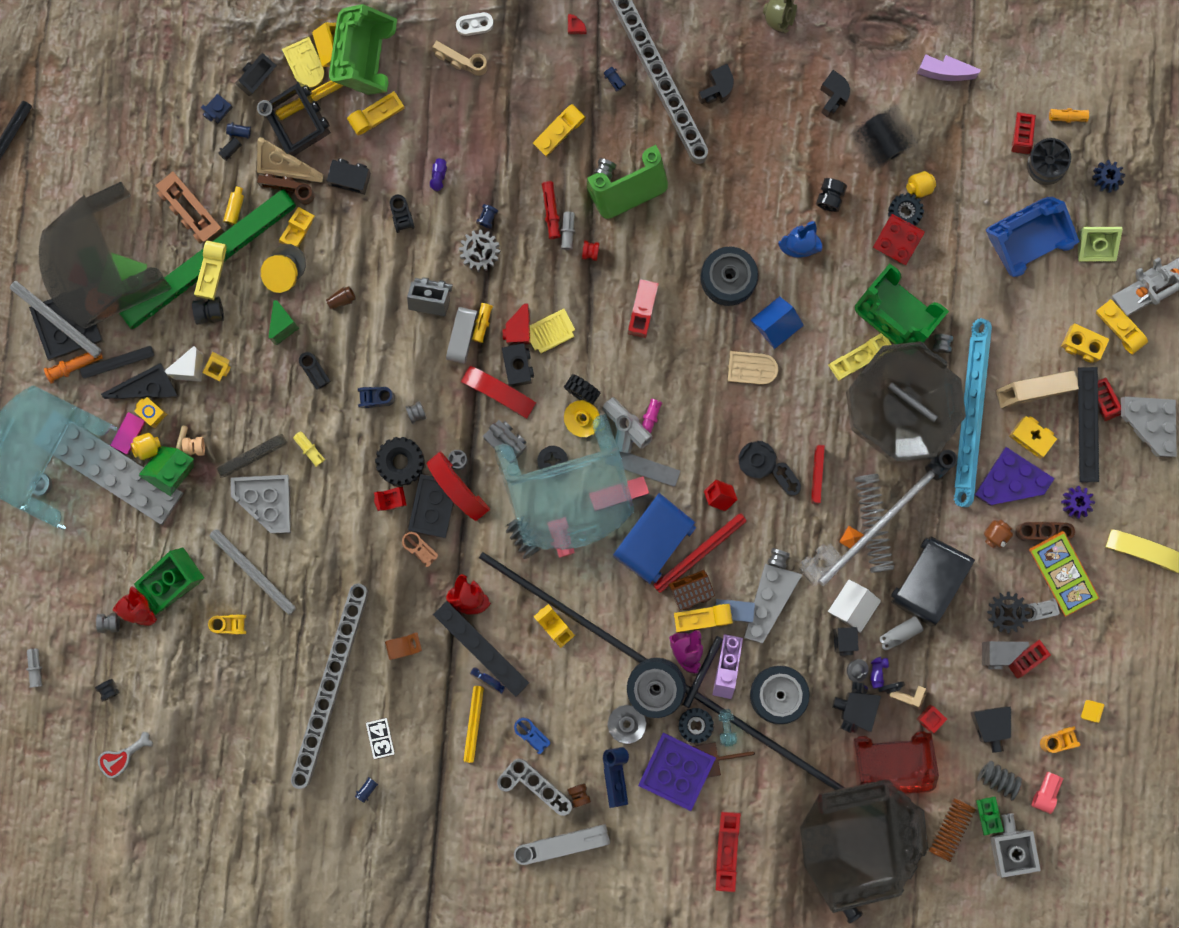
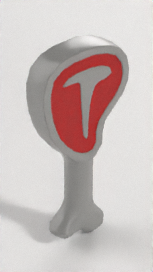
M143 732L137 742L119 752H103L98 757V766L103 774L112 779L121 775L128 767L131 755L143 746H153V742L149 740V733Z

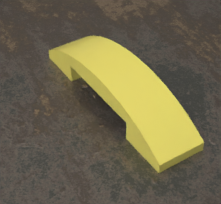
M880 333L865 344L831 362L828 366L839 381L871 363L894 347Z
M1111 529L1106 548L1122 554H1129L1157 564L1164 569L1179 573L1178 551L1135 535Z

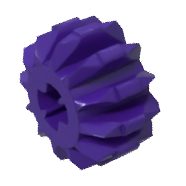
M1076 486L1075 490L1072 487L1069 488V493L1063 494L1067 500L1061 501V504L1067 505V507L1063 508V511L1070 510L1068 516L1072 517L1075 514L1076 519H1079L1081 515L1087 517V511H1093V508L1089 505L1095 504V501H1090L1089 499L1093 497V494L1087 495L1088 489L1084 488L1081 491L1080 486ZM1080 499L1079 503L1081 505L1076 506L1077 502L1075 500Z

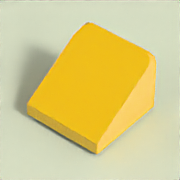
M1086 700L1081 718L1099 723L1105 705Z

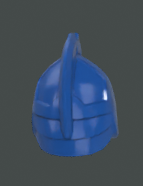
M808 222L805 227L803 225L795 227L788 236H783L781 241L778 242L780 249L785 254L797 258L808 257L821 252L823 247L821 239L816 235V222Z

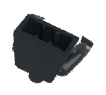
M852 682V692L847 693L846 699L835 697L832 708L842 710L841 719L844 721L840 728L849 733H856L858 727L872 732L881 696L866 694L868 687L864 683Z

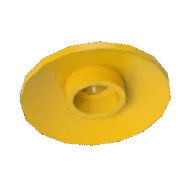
M577 400L570 403L565 409L564 423L573 435L588 437L598 430L601 422L600 414L591 403ZM582 414L587 417L586 420L582 418Z

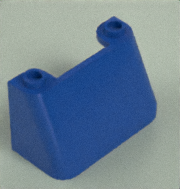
M1054 197L1043 198L986 229L989 240L1008 274L1012 277L1023 275L1027 269L1026 264L1056 248L1068 251L1080 242L1065 202Z
M658 493L617 548L613 558L648 584L652 581L656 583L662 575L659 571L686 535L690 537L696 529L694 526L695 521Z

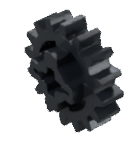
M1007 592V596L999 593L1000 598L993 597L995 603H989L992 610L987 611V614H991L992 617L988 620L989 622H995L994 628L1000 626L999 632L1001 633L1004 629L1007 630V634H1010L1011 629L1017 633V627L1024 628L1023 621H1029L1025 618V615L1030 614L1029 611H1025V608L1029 605H1023L1024 598L1017 599V593L1013 597L1010 592ZM1013 600L1015 602L1011 605H1005L1002 601ZM997 606L1000 608V616L998 618L995 615ZM1002 606L1007 609L1012 608V614L1016 619L1014 620L1010 616L1004 617L1005 611ZM1019 607L1022 609L1021 619L1017 617ZM1005 621H1013L1015 623L1011 626L1003 625Z

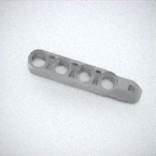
M606 824L522 844L514 851L515 861L518 864L527 865L609 845L610 839L607 834Z

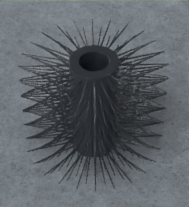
M890 110L888 111L889 115H887L886 111L885 113H878L876 116H873L865 124H862L863 127L856 128L857 130L854 134L857 137L856 139L861 141L860 144L864 146L862 150H866V155L869 156L868 159L874 162L872 163L874 168L876 164L877 166L878 164L879 166L881 165V160L883 165L886 161L890 162L903 154L904 150L907 151L906 148L912 147V141L914 142L913 136L908 134L907 129L903 128V120L900 119L901 123L899 125L897 113H895L892 120L889 113Z

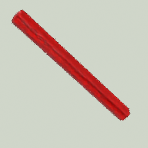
M741 513L735 516L653 585L659 593H662L669 587V583L680 578L747 522L746 518Z

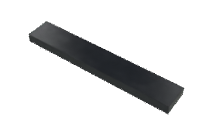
M1078 367L1079 482H1099L1098 367Z

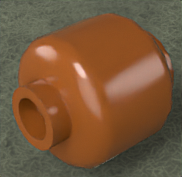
M1001 519L999 521L994 520L984 531V536L987 538L985 542L992 548L996 546L1003 548L1012 538L1013 533L1011 530L1013 528Z

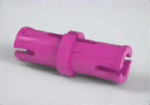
M655 399L650 400L647 412L643 415L642 426L650 434L654 424L658 421L657 415L662 405V402H658Z

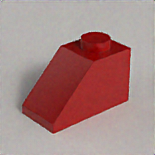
M528 303L520 307L507 321L506 329H503V340H506L508 345L531 344Z

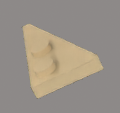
M259 137L257 141V173L323 182L324 174Z

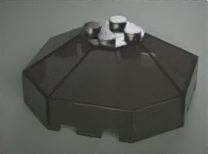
M922 342L882 346L846 391L851 430L894 464L934 459L955 434L957 427L966 417L961 378L947 368L948 363L938 354H934ZM893 382L936 414L938 419L933 423L889 390V385Z

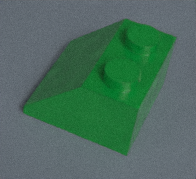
M161 446L158 454L152 457L139 473V476L171 497L193 469L194 459L178 448Z

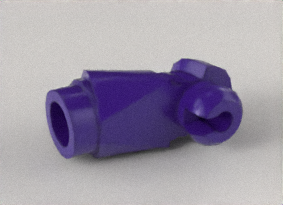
M440 158L436 159L432 166L430 188L434 191H440L443 188L442 181L445 179L447 162Z
M880 656L873 659L870 663L872 664L870 681L873 688L884 686L883 668L889 667L888 658L882 659Z

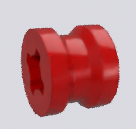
M584 240L582 259L590 258L593 261H597L600 242L593 244Z

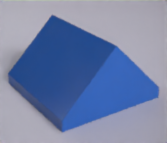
M780 296L750 320L773 349H776L804 326L794 307Z

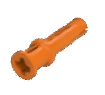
M85 353L66 362L60 361L58 365L51 368L46 367L44 372L48 381L52 384L54 380L63 376L68 377L71 372L103 359V356L100 354L97 358H94L91 354Z

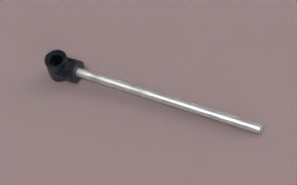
M944 450L936 454L925 466L927 473L818 582L824 586L932 478L940 480L957 464L955 452ZM942 457L947 459V465L943 463Z

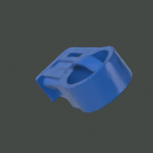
M521 717L516 720L514 724L516 734L524 741L526 740L535 750L538 749L537 753L541 754L550 745V740L530 719ZM524 720L529 722L531 725V730H529L521 721ZM517 724H519L527 732V734H520L516 728Z

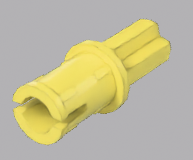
M298 432L293 437L304 451L303 454L309 457L315 467L325 461V458L315 448L316 445H312L303 432Z

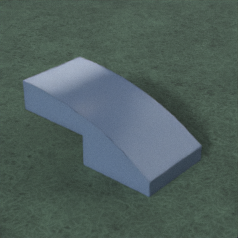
M716 599V606L730 604L732 620L753 622L755 603Z

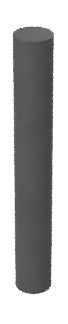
M893 382L889 385V390L933 423L938 419L936 414Z

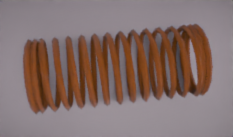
M955 798L952 800L954 803H951V806L954 808L949 807L952 812L947 811L951 816L945 815L949 820L943 819L947 824L941 823L945 828L939 827L943 832L937 831L941 836L935 835L939 840L933 839L939 845L931 843L937 849L929 847L928 850L951 862L953 855L946 851L955 854V851L948 847L957 850V847L952 844L959 846L954 840L961 842L954 835L963 838L956 831L965 834L963 830L956 826L967 830L966 827L958 822L969 826L968 823L958 817L971 822L970 819L961 814L973 818L972 815L963 810L973 814L976 811L975 808Z

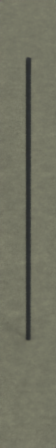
M482 552L479 556V559L637 662L641 663L647 660V658L486 553ZM687 684L685 693L688 694L691 687ZM697 692L694 699L902 834L905 832L907 827Z

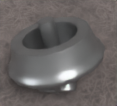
M40 472L33 477L31 490L36 496H42L51 490L52 480L47 474Z
M856 659L848 664L846 671L851 681L861 682L867 677L869 669L864 660Z

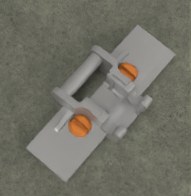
M1158 257L1153 261V268L1144 273L1142 268L1135 271L1137 282L1112 296L1126 316L1149 304L1152 305L1154 303L1158 305L1161 300L1179 291V258L1162 266L1161 259ZM1169 284L1172 285L1158 294L1155 293L1163 289L1164 287L1168 286Z

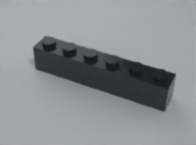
M446 601L433 614L515 697L530 684L449 602Z

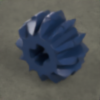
M1107 160L1105 164L1100 162L1098 168L1093 170L1095 175L1092 176V180L1097 181L1094 184L1095 187L1101 186L1100 192L1105 188L1107 193L1112 192V189L1117 191L1119 186L1124 184L1122 178L1125 177V174L1120 173L1123 167L1117 168V162H1114L1112 165L1110 160Z

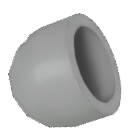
M268 100L260 101L257 105L258 113L262 116L271 114L272 104ZM264 103H267L268 106L266 108V111L263 112L262 108L264 107Z

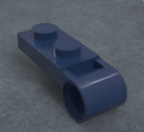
M624 747L608 749L603 753L609 808L628 805L623 765L628 762L629 754Z

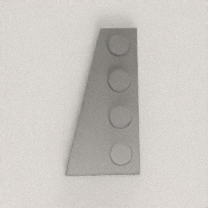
M768 564L764 565L754 600L753 622H748L744 635L745 639L759 643L764 642L802 574Z

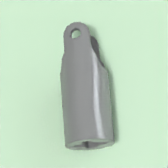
M914 616L880 637V642L883 643L882 648L889 650L924 630L919 620Z

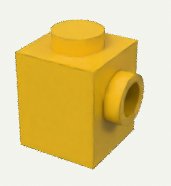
M212 351L202 373L220 381L222 376H227L231 368L228 366L230 360Z

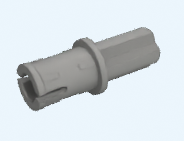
M570 211L564 212L563 229H561V249L573 250L575 214Z
M36 648L28 649V668L26 670L29 672V688L41 687L42 667H40L39 650Z

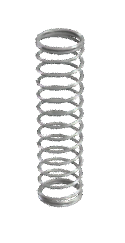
M879 474L855 477V482H866L856 486L857 489L865 490L858 493L857 496L868 497L860 500L858 503L871 504L860 508V511L870 512L862 515V519H873L864 522L863 526H874L875 524H866L880 520L883 517L864 516L882 512L885 509L862 510L882 504L883 501L862 502L882 496V494L860 495L880 489L881 487L859 488L862 485L879 481L877 479ZM871 528L864 530L863 533L866 534ZM880 531L874 537L887 534L888 531ZM871 539L870 541L879 542L866 546L868 549H878L869 552L868 556H881L869 560V563H884L871 567V573L894 569V565L884 566L892 564L893 561L871 562L892 556L891 553L871 554L889 549L891 546L869 547L889 541L890 539Z

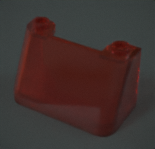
M916 732L912 736L911 741L873 744L872 739L867 736L854 738L853 748L859 796L872 797L924 793L933 791L936 788L939 772L932 732Z

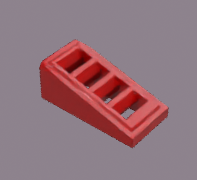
M1017 112L1012 152L1030 154L1033 147L1036 115ZM1020 121L1030 122V124L1020 123Z
M1107 378L1098 380V388L1102 386L1106 388L1098 391V409L1104 422L1121 415V404ZM1108 393V396H1106V397H1103V398H1100V397H1099V396H1101V395H1104V394ZM1110 400L1112 401V403L1107 404V405H1105V406H1104V404H1103V403L1108 402V401H1110Z
M1038 640L1026 648L1007 666L1018 679L1050 657L1051 654L1041 640ZM1034 648H1037V650L1040 652V654L1042 655L1041 658L1038 656ZM1029 652H1030V654L1033 656V658L1036 660L1035 662H1034V661L1032 660V658L1029 656V654H1028ZM1022 657H1024L1029 666L1025 664V662L1022 660Z

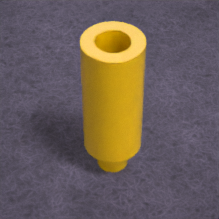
M236 186L235 191L231 192L223 219L224 223L230 225L237 223L244 195H242L243 188Z

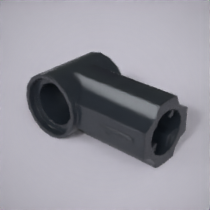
M305 352L300 355L299 364L316 390L331 382L312 353ZM306 357L313 358L311 366H304L303 361Z

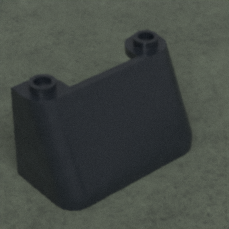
M930 536L929 539L925 538L920 546L922 554L904 584L900 588L896 587L892 592L891 597L893 599L891 603L915 616L925 624L935 626L940 621L967 576L975 559Z

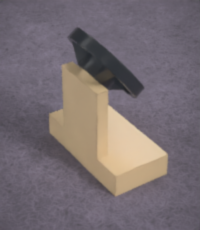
M904 681L878 688L879 693L887 692L891 698L921 709L927 694L926 688L918 686L914 697L900 692L899 690L905 686Z

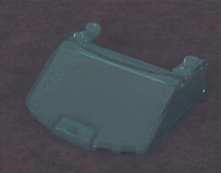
M33 385L16 395L0 411V499L56 528L64 530L66 526L60 524L62 519L60 511L31 496L70 422L97 436L107 434L110 428L115 431L118 428Z
M606 414L596 417L593 421V430L601 452L521 475L513 448L507 444L495 446L496 461L524 545L541 547L542 549L560 548V550L585 546L606 537L616 528L618 529L634 512L619 448L616 445Z

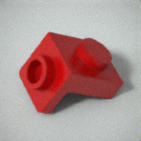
M403 487L374 492V503L378 511H389L407 506Z

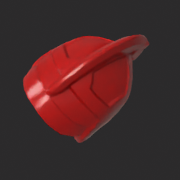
M463 574L457 577L455 587L449 590L446 595L447 602L457 611L464 614L482 613L491 604L488 596L484 595L480 585L475 581L469 584L467 576Z
M133 586L130 587L129 594L123 596L112 609L123 620L131 623L151 626L157 621L154 613L150 611L147 598Z

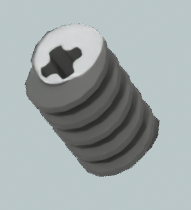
M522 515L506 525L509 526L506 533L513 532L510 539H517L514 545H521L518 551L519 553L526 552L523 555V559H527L542 549L539 548L542 542L534 541L537 538V534L530 535L533 528L526 529L529 522L522 523L525 517Z
M989 761L981 769L977 781L984 778L983 785L991 782L990 789L998 786L997 793L1005 790L1004 797L1010 793L1011 801L1016 798L1022 783L1021 777L1015 778L1014 773L1008 774L1007 769L1001 770V766H994L993 761Z

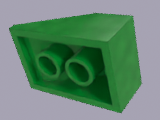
M182 547L169 551L134 585L147 598L150 609L157 615L191 591L204 579V576Z

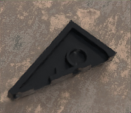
M161 363L101 393L104 399L178 397Z

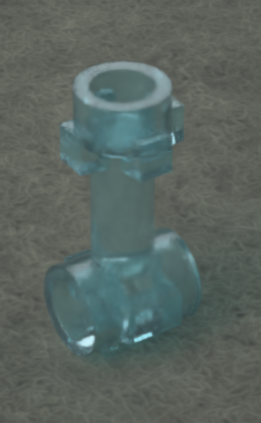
M730 709L721 710L718 718L719 721H723L724 733H720V743L725 745V747L733 746V744H737L736 732L732 733L730 720L734 719V716L731 714Z

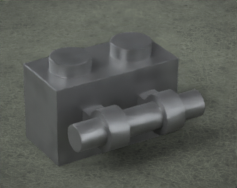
M498 420L489 427L483 438L511 465L527 449L524 445L526 441L519 434L515 436L511 432L513 428L506 421L502 423Z

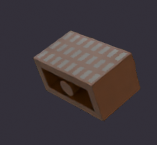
M705 570L669 583L679 610H688L693 605L700 602H708L715 596Z

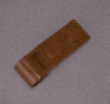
M272 174L258 175L257 183L260 187L294 192L299 202L305 205L312 203L314 200V192L308 184L296 182L291 177L280 179L275 178L276 176ZM302 191H309V195L307 197H300Z

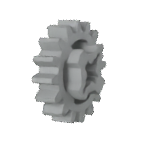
M473 230L471 237L466 234L467 240H461V244L464 247L459 248V251L463 252L460 258L465 259L464 265L470 264V270L476 267L478 272H480L481 267L485 271H487L488 265L494 267L492 261H498L499 259L496 254H500V250L496 249L500 246L499 242L494 243L496 237L492 236L490 238V233L487 231L484 235L482 230H479V234H476ZM480 239L486 240L488 242L484 243L480 241ZM473 241L472 247L468 249L469 244ZM477 244L482 250V258L481 255L477 252ZM492 251L490 258L486 260L488 253ZM475 258L480 262H474L471 259Z

